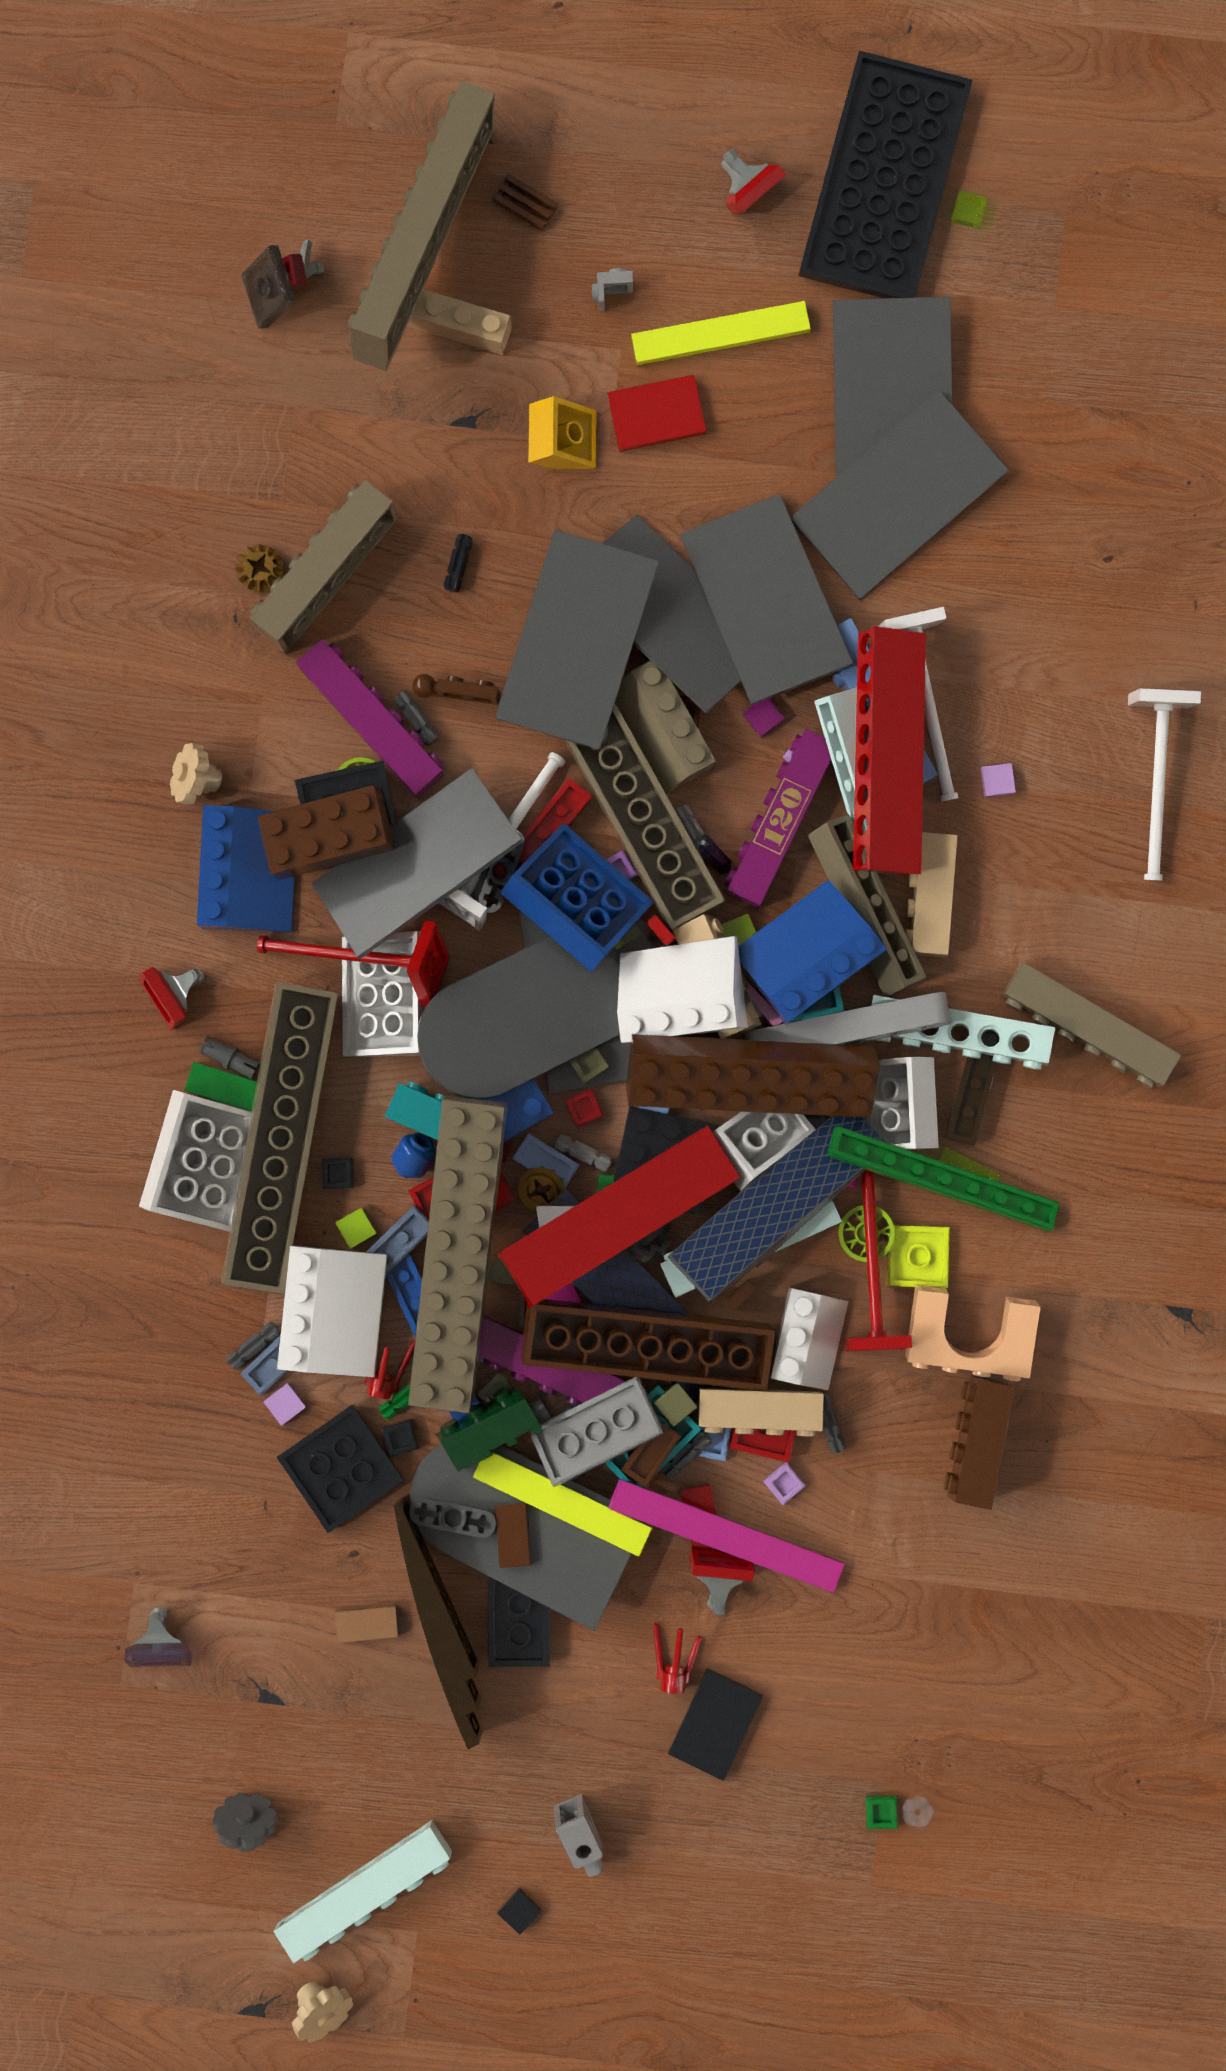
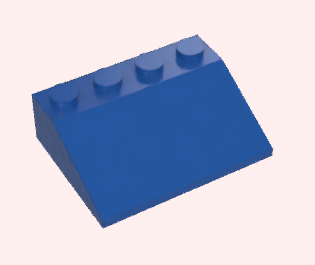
M203 805L197 926L209 930L292 933L295 876L279 880L270 874L257 817L274 811L234 806Z
M564 823L511 876L500 892L590 972L602 962L654 903L652 899Z
M828 879L739 945L738 950L741 967L783 1023L787 1025L884 953L886 947L867 922Z

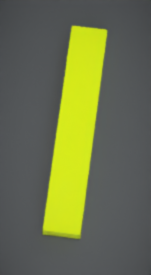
M801 301L631 334V339L638 366L810 333L811 328L806 303Z
M492 1452V1456L479 1462L473 1478L640 1557L652 1527L629 1516L610 1510L608 1506L562 1484L553 1487L549 1478Z

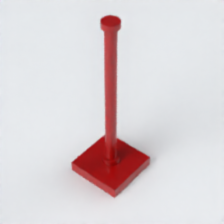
M424 921L412 956L371 951L359 959L354 955L353 949L273 940L265 935H260L257 940V951L264 954L268 951L406 967L421 1006H427L438 993L450 959L437 923L431 921Z
M865 1170L861 1176L871 1332H868V1337L845 1339V1352L912 1348V1335L887 1336V1331H883L874 1173Z

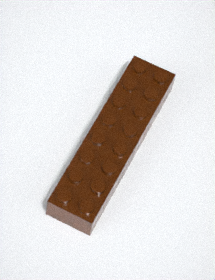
M632 1034L626 1080L628 1106L871 1118L880 1063L875 1046Z
M544 1299L531 1308L527 1305L520 1359L523 1365L767 1391L775 1330L768 1323Z

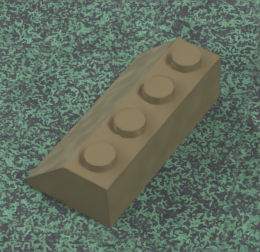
M652 661L636 668L622 678L615 704L665 794L715 768L716 760L672 681Z

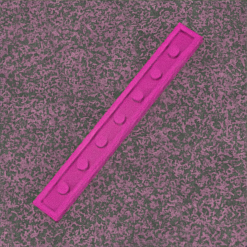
M620 1478L608 1506L610 1510L833 1593L845 1565L836 1559Z

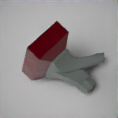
M309 239L303 242L299 254H290L261 268L267 298L282 296L306 285V278L312 275L319 276L324 273L323 263L317 261L309 263L312 242Z

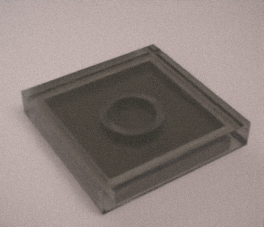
M269 245L241 274L259 329L268 328L296 301L279 246Z

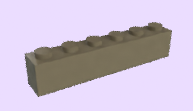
M849 814L826 822L808 834L828 879L867 922L886 947L884 953L869 963L884 997L897 993L927 978L877 872L853 871L854 824ZM864 849L862 852L863 864L865 863L867 858L866 849Z
M1024 962L1017 967L1001 997L1007 1000L1005 1004L1018 1012H1021L1022 1009L1033 1015L1031 1019L1039 1025L1055 1027L1059 1030L1057 1034L1061 1038L1071 1043L1075 1040L1085 1045L1084 1051L1096 1058H1100L1101 1055L1111 1061V1067L1124 1074L1127 1071L1138 1076L1136 1081L1149 1089H1152L1154 1086L1156 1088L1164 1086L1181 1057V1054Z

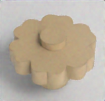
M195 743L185 744L183 751L177 754L172 767L174 775L170 780L171 796H175L177 803L189 805L195 802L196 796H200L202 793L216 792L219 789L222 772L215 765L209 764L208 752L204 751L202 745Z
M316 1981L305 1984L297 1993L299 2009L297 2010L298 2017L292 2022L293 2030L300 2041L307 2039L311 2043L315 2040L323 2039L329 2031L338 2029L348 2018L347 2012L353 2007L351 1996L345 1988L339 1990L337 1986L325 1989L323 1985H319Z

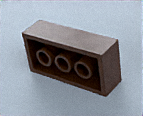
M374 785L257 816L270 874L279 880L395 850L383 795Z
M971 1375L969 1382H964L961 1399L965 1400L964 1411H959L956 1419V1430H960L958 1442L953 1441L950 1450V1460H954L952 1472L946 1473L944 1490L948 1491L947 1496L955 1503L992 1510L1015 1387L1008 1383Z

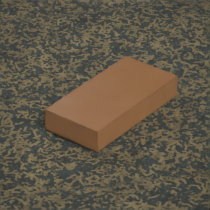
M396 1605L338 1610L334 1612L337 1643L399 1637Z

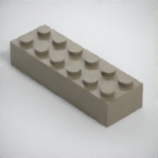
M366 480L360 486L356 484L347 494L346 498L348 500L341 509L337 507L328 517L327 522L329 523L322 532L318 530L309 540L308 545L310 546L303 554L299 553L294 557L289 565L290 570L288 573L274 581L270 588L271 593L264 601L262 599L258 601L251 611L252 616L250 620L257 631L285 654L289 652L398 520L393 501Z

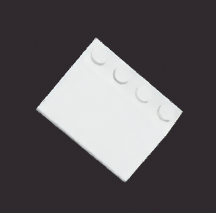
M420 931L396 933L372 951L412 956ZM342 937V948L352 949L346 938ZM342 960L343 1057L420 1056L417 1032L420 1018L426 1006H421L406 967Z
M737 936L620 953L617 1014L621 1043H631L632 1034L682 1037L748 1028Z
M173 1090L139 1207L151 1212L230 1232L251 1112Z
M290 1246L277 1369L306 1373L375 1377L388 1255L307 1246Z

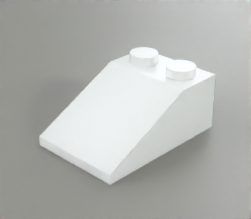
M741 1111L717 1128L713 1135L740 1176L734 1183L742 1191L816 1129L803 1114Z

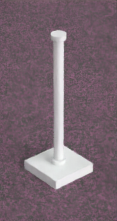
M940 607L887 619L879 627L923 633L922 629L938 626L946 619L945 609ZM925 659L924 712L942 790L940 800L943 802L959 797L957 792L954 793Z
M1140 688L1128 694V706L1154 707V711H1157L1148 873L1144 874V880L1162 881L1163 874H1160L1169 712L1173 711V708L1188 709L1200 704L1201 691Z
M554 752L549 754L547 757L549 761L508 819L515 829L524 819L558 767L562 768L566 763L558 754ZM481 873L465 883L461 889L458 888L438 903L479 931L486 923L487 908L474 900L471 894L475 890Z

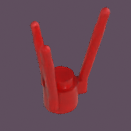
M415 1340L411 1342L393 1379V1374L386 1372L390 1348H384L380 1370H376L375 1377H366L364 1384L368 1385L367 1395L380 1399H390L391 1392L398 1390L399 1381L414 1353Z
M655 1623L653 1625L657 1661L656 1679L661 1681V1691L682 1694L685 1692V1684L690 1683L691 1671L702 1638L701 1636L696 1637L684 1671V1666L680 1665L683 1629L679 1628L677 1630L673 1664H666V1669H664L659 1625Z

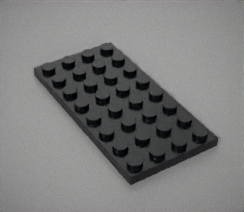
M863 51L858 52L801 263L800 277L881 298H915L972 85V79Z

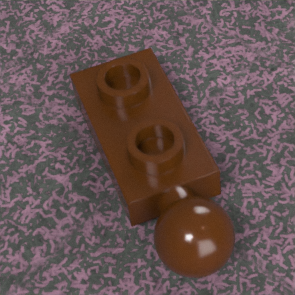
M420 674L412 682L414 693L422 698L436 693L439 697L498 705L499 700L498 687H493L494 684L489 681L477 680L476 684L464 683L463 678L447 676L446 680L438 679L437 682L428 674Z

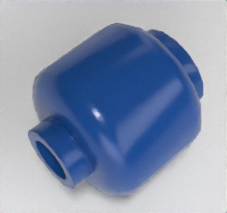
M421 1133L407 1134L402 1137L391 1155L392 1164L400 1176L404 1178H420L426 1174L436 1157L431 1139Z

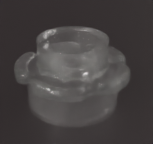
M916 1796L913 1800L908 1799L904 1803L903 1811L905 1814L903 1817L907 1824L921 1828L929 1823L933 1816V1808L924 1797ZM920 1809V1814H915V1810Z

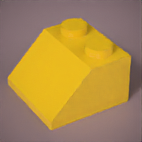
M555 396L529 404L528 462L549 469L596 468L597 410Z

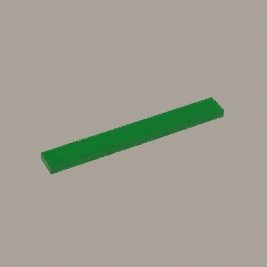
M840 1126L834 1127L827 1152L828 1157L1046 1232L1054 1230L1060 1202Z

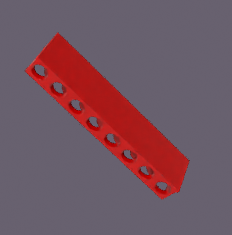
M872 626L871 629L858 633L853 871L856 872L869 871L899 874L900 876L921 875L926 633ZM870 637L871 647L869 652H867L866 643L868 638ZM870 666L871 675L869 681L866 682V671ZM870 697V707L866 713L865 702ZM869 727V738L866 743L864 734L866 728ZM868 757L869 766L867 772L865 773L864 761ZM867 787L868 798L866 803H864L863 793L865 788ZM867 818L868 825L864 834L862 825L864 819ZM866 848L867 858L865 863L863 864L862 852Z
M707 1125L499 1252L497 1256L500 1260L502 1259L527 1300V1305L531 1308L738 1180L740 1176Z

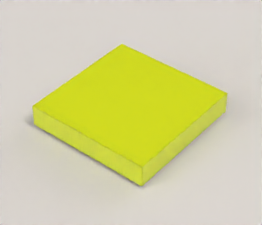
M895 1225V1242L887 1254L886 1286L915 1287L918 1284L948 1288L950 1227Z

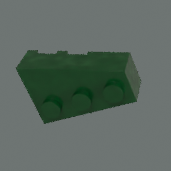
M515 1386L510 1389L509 1387L500 1389L493 1395L494 1399L484 1405L482 1403L474 1405L466 1416L459 1420L452 1419L444 1423L440 1427L441 1431L436 1433L458 1472L492 1456L493 1453L491 1451L505 1442L509 1447L517 1444L518 1440L516 1437L530 1430L534 1434L543 1431L527 1401Z

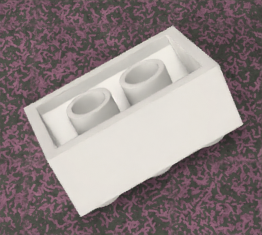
M903 1057L879 1060L880 1070L871 1118L867 1117V1119L892 1145L907 1150L939 1148L934 1057Z
M789 1287L769 1377L801 1386L828 1390L849 1301Z

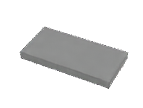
M634 1377L540 1424L543 1431L534 1434L532 1430L529 1431L553 1487H557L664 1434L640 1377Z

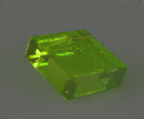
M959 190L951 222L979 229L988 198Z

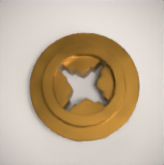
M261 544L247 547L241 555H238V562L235 567L240 582L247 589L255 592L270 590L274 581L280 576L282 577L284 572V565L280 555L271 546L268 547ZM261 560H265L264 566L270 573L259 571L258 574L254 575L255 569L250 562L259 564Z
M543 1165L527 1170L521 1176L518 1183V1194L521 1201L526 1207L537 1212L536 1206L549 1205L564 1190L563 1178H559L555 1174V1169L549 1170L544 1168ZM538 1182L542 1186L551 1185L546 1192L547 1195L543 1191L533 1193L539 1186Z

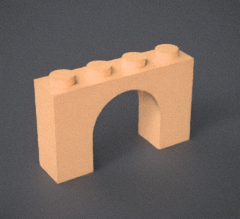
M915 1285L908 1335H912V1348L906 1349L905 1354L907 1361L911 1362L913 1367L930 1369V1365L941 1366L943 1371L950 1373H960V1370L963 1369L970 1370L973 1375L980 1377H990L991 1373L1003 1375L1004 1379L1010 1381H1021V1377L1030 1379L1040 1314V1305L1036 1300L1006 1296L1002 1327L997 1339L983 1350L967 1352L954 1347L945 1337L944 1325L949 1297L946 1288Z

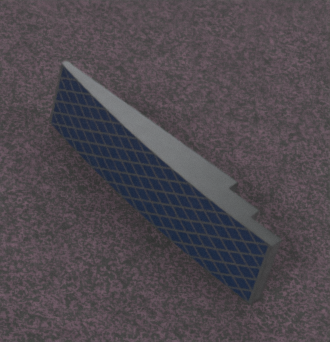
M832 1116L693 1233L668 1256V1259L709 1303H712L731 1284L735 1285L755 1266L758 1268L865 1171L863 1168L827 1156L834 1127L840 1126L891 1144L866 1117Z

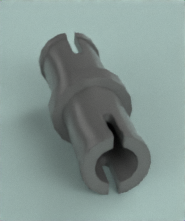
M210 1036L204 1039L206 1045L201 1044L199 1053L222 1063L223 1068L227 1070L232 1068L252 1080L257 1076L255 1071L259 1072L261 1062H257L240 1053L238 1048L234 1046L228 1047L212 1039Z

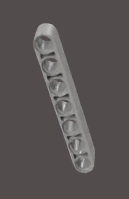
M937 992L790 1022L787 1025L781 1024L756 1029L742 1034L743 1040L853 1045L941 1027L952 1022L946 992Z

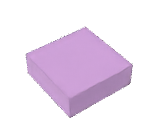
M1012 763L981 767L985 798L1016 793Z
M289 1382L263 1401L281 1426L307 1407Z
M784 1462L763 1480L782 1505L806 1486L787 1462Z

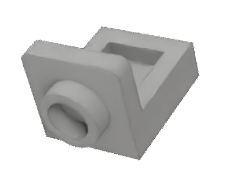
M614 268L609 270V272L597 273V283L592 284V301L598 302L599 311H605L604 295L633 293V271Z

